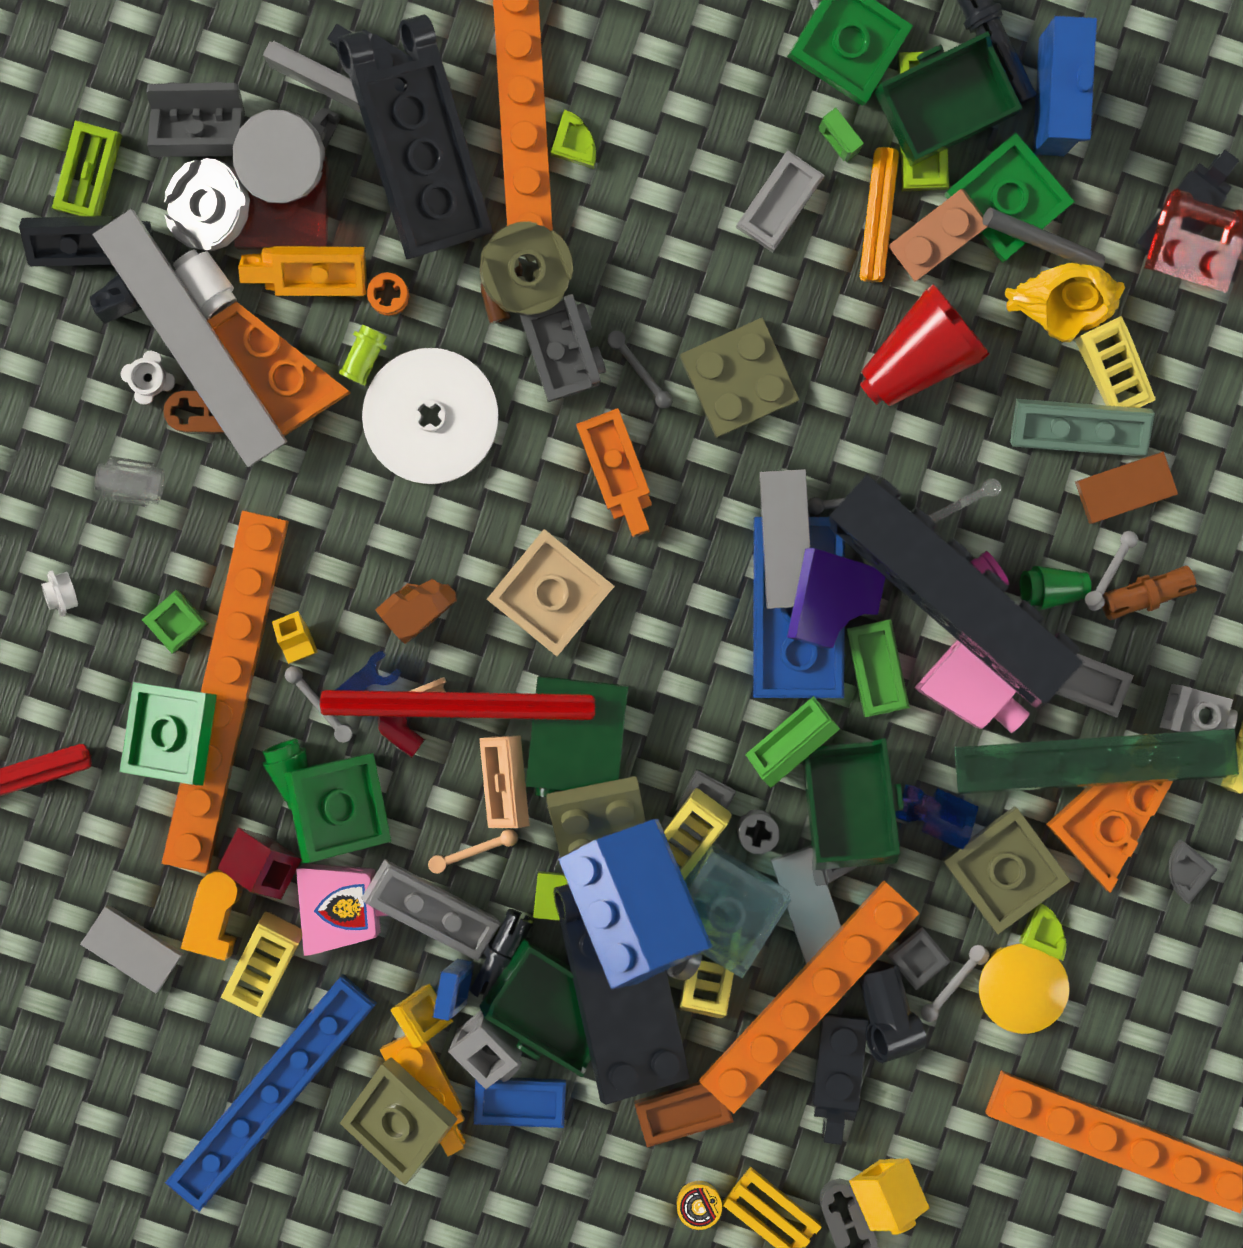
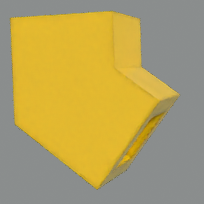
M298 611L272 621L277 642L283 650L288 664L318 653L308 626Z

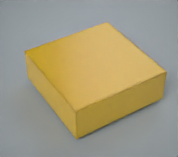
M430 983L422 986L390 1009L413 1048L423 1045L453 1022L452 1019L447 1021L433 1018L437 994Z

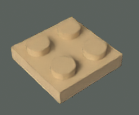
M543 529L487 600L554 655L558 656L614 588V585Z

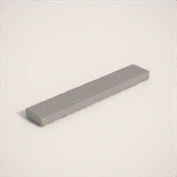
M130 209L92 234L246 466H253L286 444L288 441L136 212Z

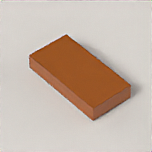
M1164 451L1075 481L1089 524L1178 494Z
M700 1082L634 1101L647 1147L734 1122L731 1111Z

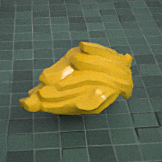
M1066 263L1042 271L1036 278H1029L1027 282L1020 283L1017 289L1006 288L1005 296L1009 299L1006 308L1008 312L1022 311L1041 324L1048 331L1050 337L1056 338L1061 342H1071L1079 332L1098 327L1100 323H1104L1114 315L1115 310L1119 306V299L1125 289V285L1123 282H1116L1100 267Z

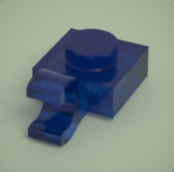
M379 651L370 657L368 663L359 672H356L336 690L366 691L373 684L390 685L401 677L402 672L400 669H396L389 676H382L377 670V665L387 654L385 651Z
M906 785L902 793L903 811H895L896 818L906 822L922 820L924 821L922 832L963 850L971 839L979 807L938 788L933 796H929L915 786Z

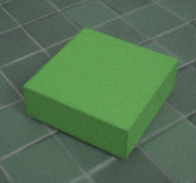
M836 107L823 117L819 131L840 158L848 162L860 152L864 142Z
M175 590L142 619L172 654H175L208 625L207 621L179 590Z

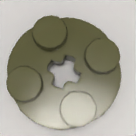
M524 221L502 228L493 235L481 253L480 277L482 285L491 300L498 304L505 312L533 315L551 309L565 295L564 292L567 290L569 280L572 278L573 261L567 244L553 230L550 231L545 226L537 225V223ZM520 256H525L528 262L536 261L538 269L532 272L534 280L531 282H527L524 276L517 277L514 268L519 266L518 258Z

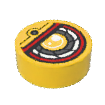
M693 1181L686 1184L680 1190L677 1197L679 1218L686 1226L695 1230H704L713 1226L719 1220L722 1212L721 1197L717 1189L705 1181Z

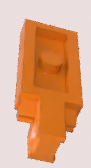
M617 408L577 423L576 427L607 509L611 510L614 520L625 516L632 537L649 532L650 529L642 509L652 506L649 498L650 491L619 409Z

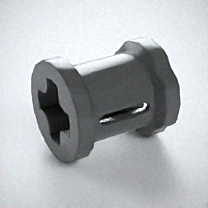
M753 809L747 814L742 815L737 822V836L741 845L747 851L753 854H764L776 846L779 840V828L767 812ZM757 820H762L763 826L769 831L768 836H760L758 843L752 842V837L746 832L747 827H755Z

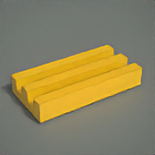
M752 1167L747 1170L722 1201L725 1208L775 1248H805L810 1243L811 1236L814 1233L817 1234L822 1228L818 1220ZM752 1182L805 1225L802 1231L798 1230L747 1189L749 1184ZM741 1196L793 1238L794 1241L791 1244L737 1202V1199Z

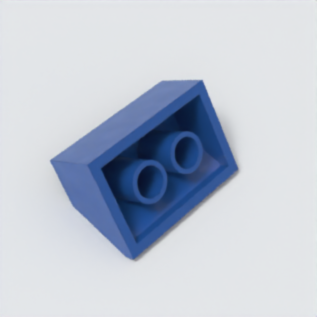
M653 819L596 839L558 859L611 989L641 983L713 948L659 819Z

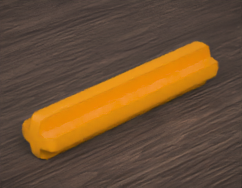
M876 148L873 155L859 275L860 279L866 282H882L885 277L899 158L898 150L893 148Z

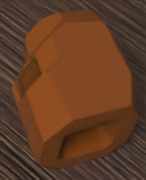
M433 579L420 586L407 583L375 610L394 634L404 644H407L457 601V595L450 584H442Z

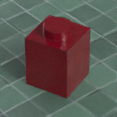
M238 827L218 869L250 892L282 900L302 859L269 836Z

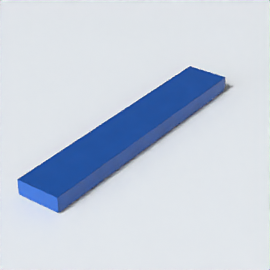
M342 974L165 1183L200 1212L377 1003Z

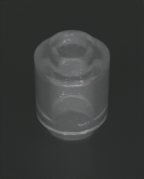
M109 456L106 464H98L95 475V490L102 491L103 501L147 507L149 503L159 505L163 493L165 470L155 468L153 462Z

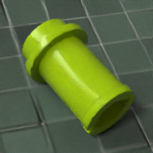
M362 324L359 332L354 331L353 333L356 339L339 374L365 386L380 350H386L387 348L384 345L387 336Z

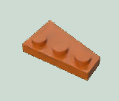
M237 301L207 320L284 436L351 393Z
M1145 734L1046 825L1101 886L1111 893L1118 881L1117 876L1128 856H1132L1139 843L1137 840L1150 817L1155 815L1180 767L1150 734Z

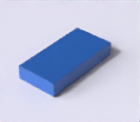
M457 959L441 972L433 1018L449 1021L467 1005L474 969L472 961Z
M511 1077L505 1082L499 1079L489 1088L485 1089L475 1079L474 1124L564 1128L566 1080Z

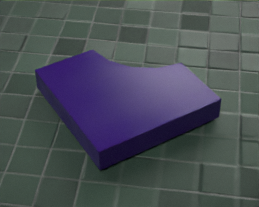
M805 548L787 638L821 648H833L839 632L851 619L860 615H878L886 577L873 566L816 548Z

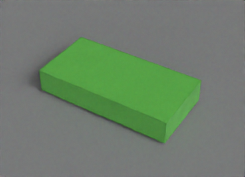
M891 619L846 628L864 717L910 708Z
M813 696L753 747L746 756L761 779L772 788L839 731L840 728L823 705Z

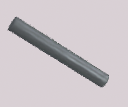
M989 208L983 216V225L1079 265H1094L1100 268L1104 266L1105 256L1001 211Z

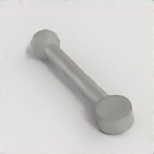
M1126 531L1121 535V546L1095 591H1091L1085 596V603L1090 610L1096 611L1104 606L1105 599L1103 594L1129 548L1135 547L1138 543V536L1134 532Z
M296 666L287 668L285 671L286 680L291 684H296L321 713L320 698L303 680L301 669ZM322 714L334 728V737L337 741L344 743L352 738L353 730L349 725L341 724L334 715Z
M982 945L972 947L968 962L932 1004L923 1006L921 1016L925 1021L933 1022L936 1020L939 1008L977 964L982 965L988 961L989 951Z

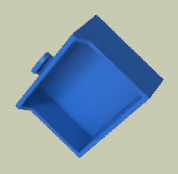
M1055 16L1039 37L1036 82L1038 95L1035 101L1033 153L1035 155L1065 156L1078 142L1091 139L1097 18Z

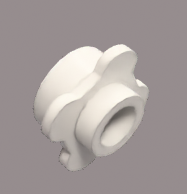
M155 351L145 352L143 358L135 360L132 364L125 365L121 370L122 380L127 382L131 389L135 391V400L143 405L150 404L155 395L162 391H171L175 386V377L166 372L161 364V355ZM146 374L152 375L150 382L144 380Z
M53 570L48 571L47 578L49 582L41 584L49 610L58 608L60 616H65L67 609L78 606L68 572L55 575Z

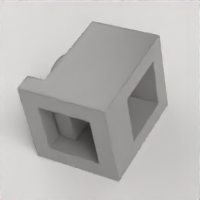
M1171 684L1160 728L1222 743L1223 735L1231 736L1238 714L1236 710L1231 709L1233 699L1183 685ZM1204 707H1208L1211 710L1206 724L1201 723L1199 720V712Z
M482 1011L478 1012L457 1029L448 1051L485 1089L489 1088L499 1079L503 1082L509 1080L522 1065L520 1060L522 1051L516 1047L519 1040L485 1019Z

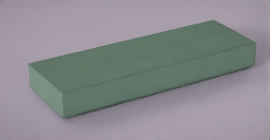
M1016 399L1010 443L1012 447L1147 457L1155 413L1152 409Z

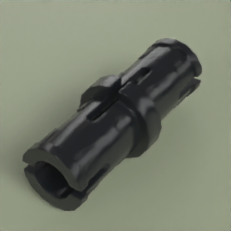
M514 909L507 910L506 917L494 943H489L484 951L486 956L485 962L470 988V992L477 998L481 992L484 993L489 983L482 1000L485 998L505 967L507 968L512 961L511 958L534 924V920L529 916L525 915L523 919L519 920L522 912Z

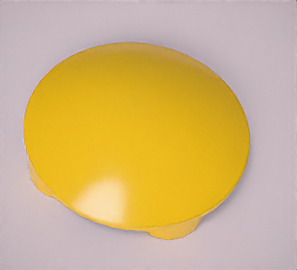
M1021 943L996 949L991 954L980 976L979 997L985 1013L999 1027L1013 1033H1035L1052 1025L1064 1011L1069 997V981L1063 965L1057 958Z

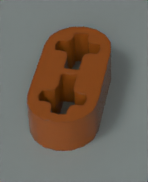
M197 391L176 392L169 396L165 402L164 418L168 425L175 430L193 434H225ZM184 400H188L189 406L196 409H204V416H191L188 419V424L183 425V419L175 416V409L182 408Z

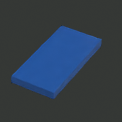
M754 517L753 698H812L813 696L815 698H844V627L839 632L833 648H821L787 638L793 607L771 609L766 607L762 517ZM808 517L810 548H816L845 558V542L830 529L829 517Z

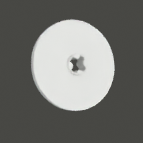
M423 348L397 356L376 374L366 392L362 420L367 442L377 459L386 468L396 475L415 483L441 484L468 474L486 457L495 440L499 414L494 391L485 375L476 365L455 352L438 348ZM425 405L429 409H433L437 405L441 408L438 417L442 422L437 427L430 423L425 427L420 425L424 418L420 410Z

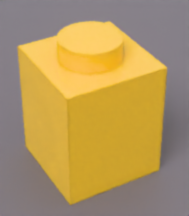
M908 1158L878 1160L849 1180L870 1231H890L893 1235L904 1233L916 1225V1218L930 1209Z

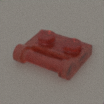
M1174 189L1165 201L1144 268L1227 293L1243 246V210L1238 209L1232 212L1195 200L1189 192ZM1185 217H1189L1225 229L1221 242L1180 229L1182 220Z

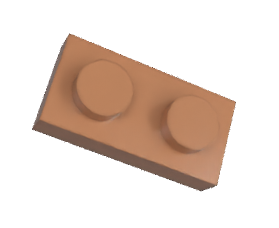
M962 188L894 240L888 247L914 282H916L986 229L987 226L983 225V214Z

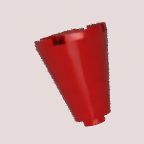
M933 284L923 292L861 372L866 379L860 383V386L876 405L883 400L888 406H891L983 361L990 353L946 297Z

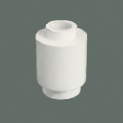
M191 250L174 262L175 273L207 320L237 301L232 293L233 285L209 252L206 251L198 254L196 250Z

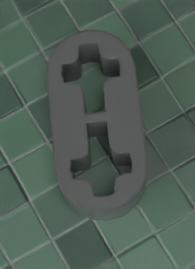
M834 1179L826 1183L821 1190L819 1199L836 1248H844L850 1244V1238L846 1229L854 1226L861 1240L868 1239V1241L862 1244V1248H878L874 1231H870L849 1181ZM842 1191L844 1197H853V1199L847 1201V1207L851 1216L842 1219L837 1206H828L834 1202L833 1194Z

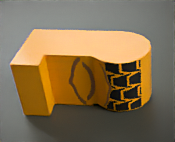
M219 869L206 875L198 886L181 949L225 961L232 955L236 941L235 937L225 935L232 906L240 900L243 894V886Z

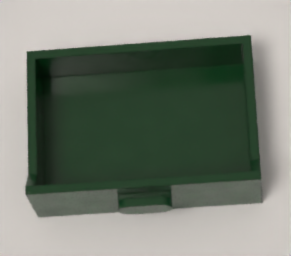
M988 31L944 52L942 45L923 52L916 57L919 65L882 82L875 92L910 167L1015 116L1022 109L994 51Z
M886 738L873 742L827 745L817 748L803 760L814 869L823 870L897 863L900 856L895 811H903L901 784H892Z
M524 938L511 958L512 961L507 968L505 967L479 1007L485 1019L520 1040L516 1045L519 1050L536 1060H539L541 1055L544 1054L578 1076L583 1077L591 1058L571 968Z

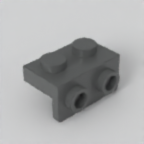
M170 82L147 85L146 94L151 108L147 147L151 157L233 156V144L239 129L244 125L245 110L237 83Z
M573 294L563 297V301H560L545 312L533 315L520 314V319L548 403L600 386L601 379L599 374L605 373L606 368L599 347L590 348L585 331L592 329L584 303L576 305Z

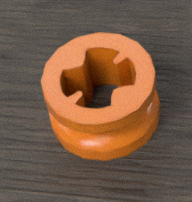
M389 272L380 273L373 277L368 284V301L378 313L386 316L397 315L408 305L410 298L409 289L398 275ZM386 283H394L393 288L395 291L400 289L401 292L400 298L392 299L391 306H383L384 301L381 298L376 299L377 291H383Z

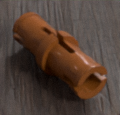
M1185 565L1161 575L1138 577L1135 583L1103 594L1105 604L1102 607L1104 614L1111 621L1143 609L1153 611L1159 609L1160 604L1168 600L1196 593L1197 588L1195 586L1194 574L1190 567Z

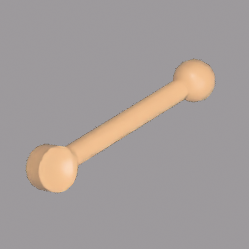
M506 829L501 833L500 837L446 857L435 855L429 860L428 867L431 872L439 874L446 869L447 865L501 845L511 847L517 843L518 835L514 830Z

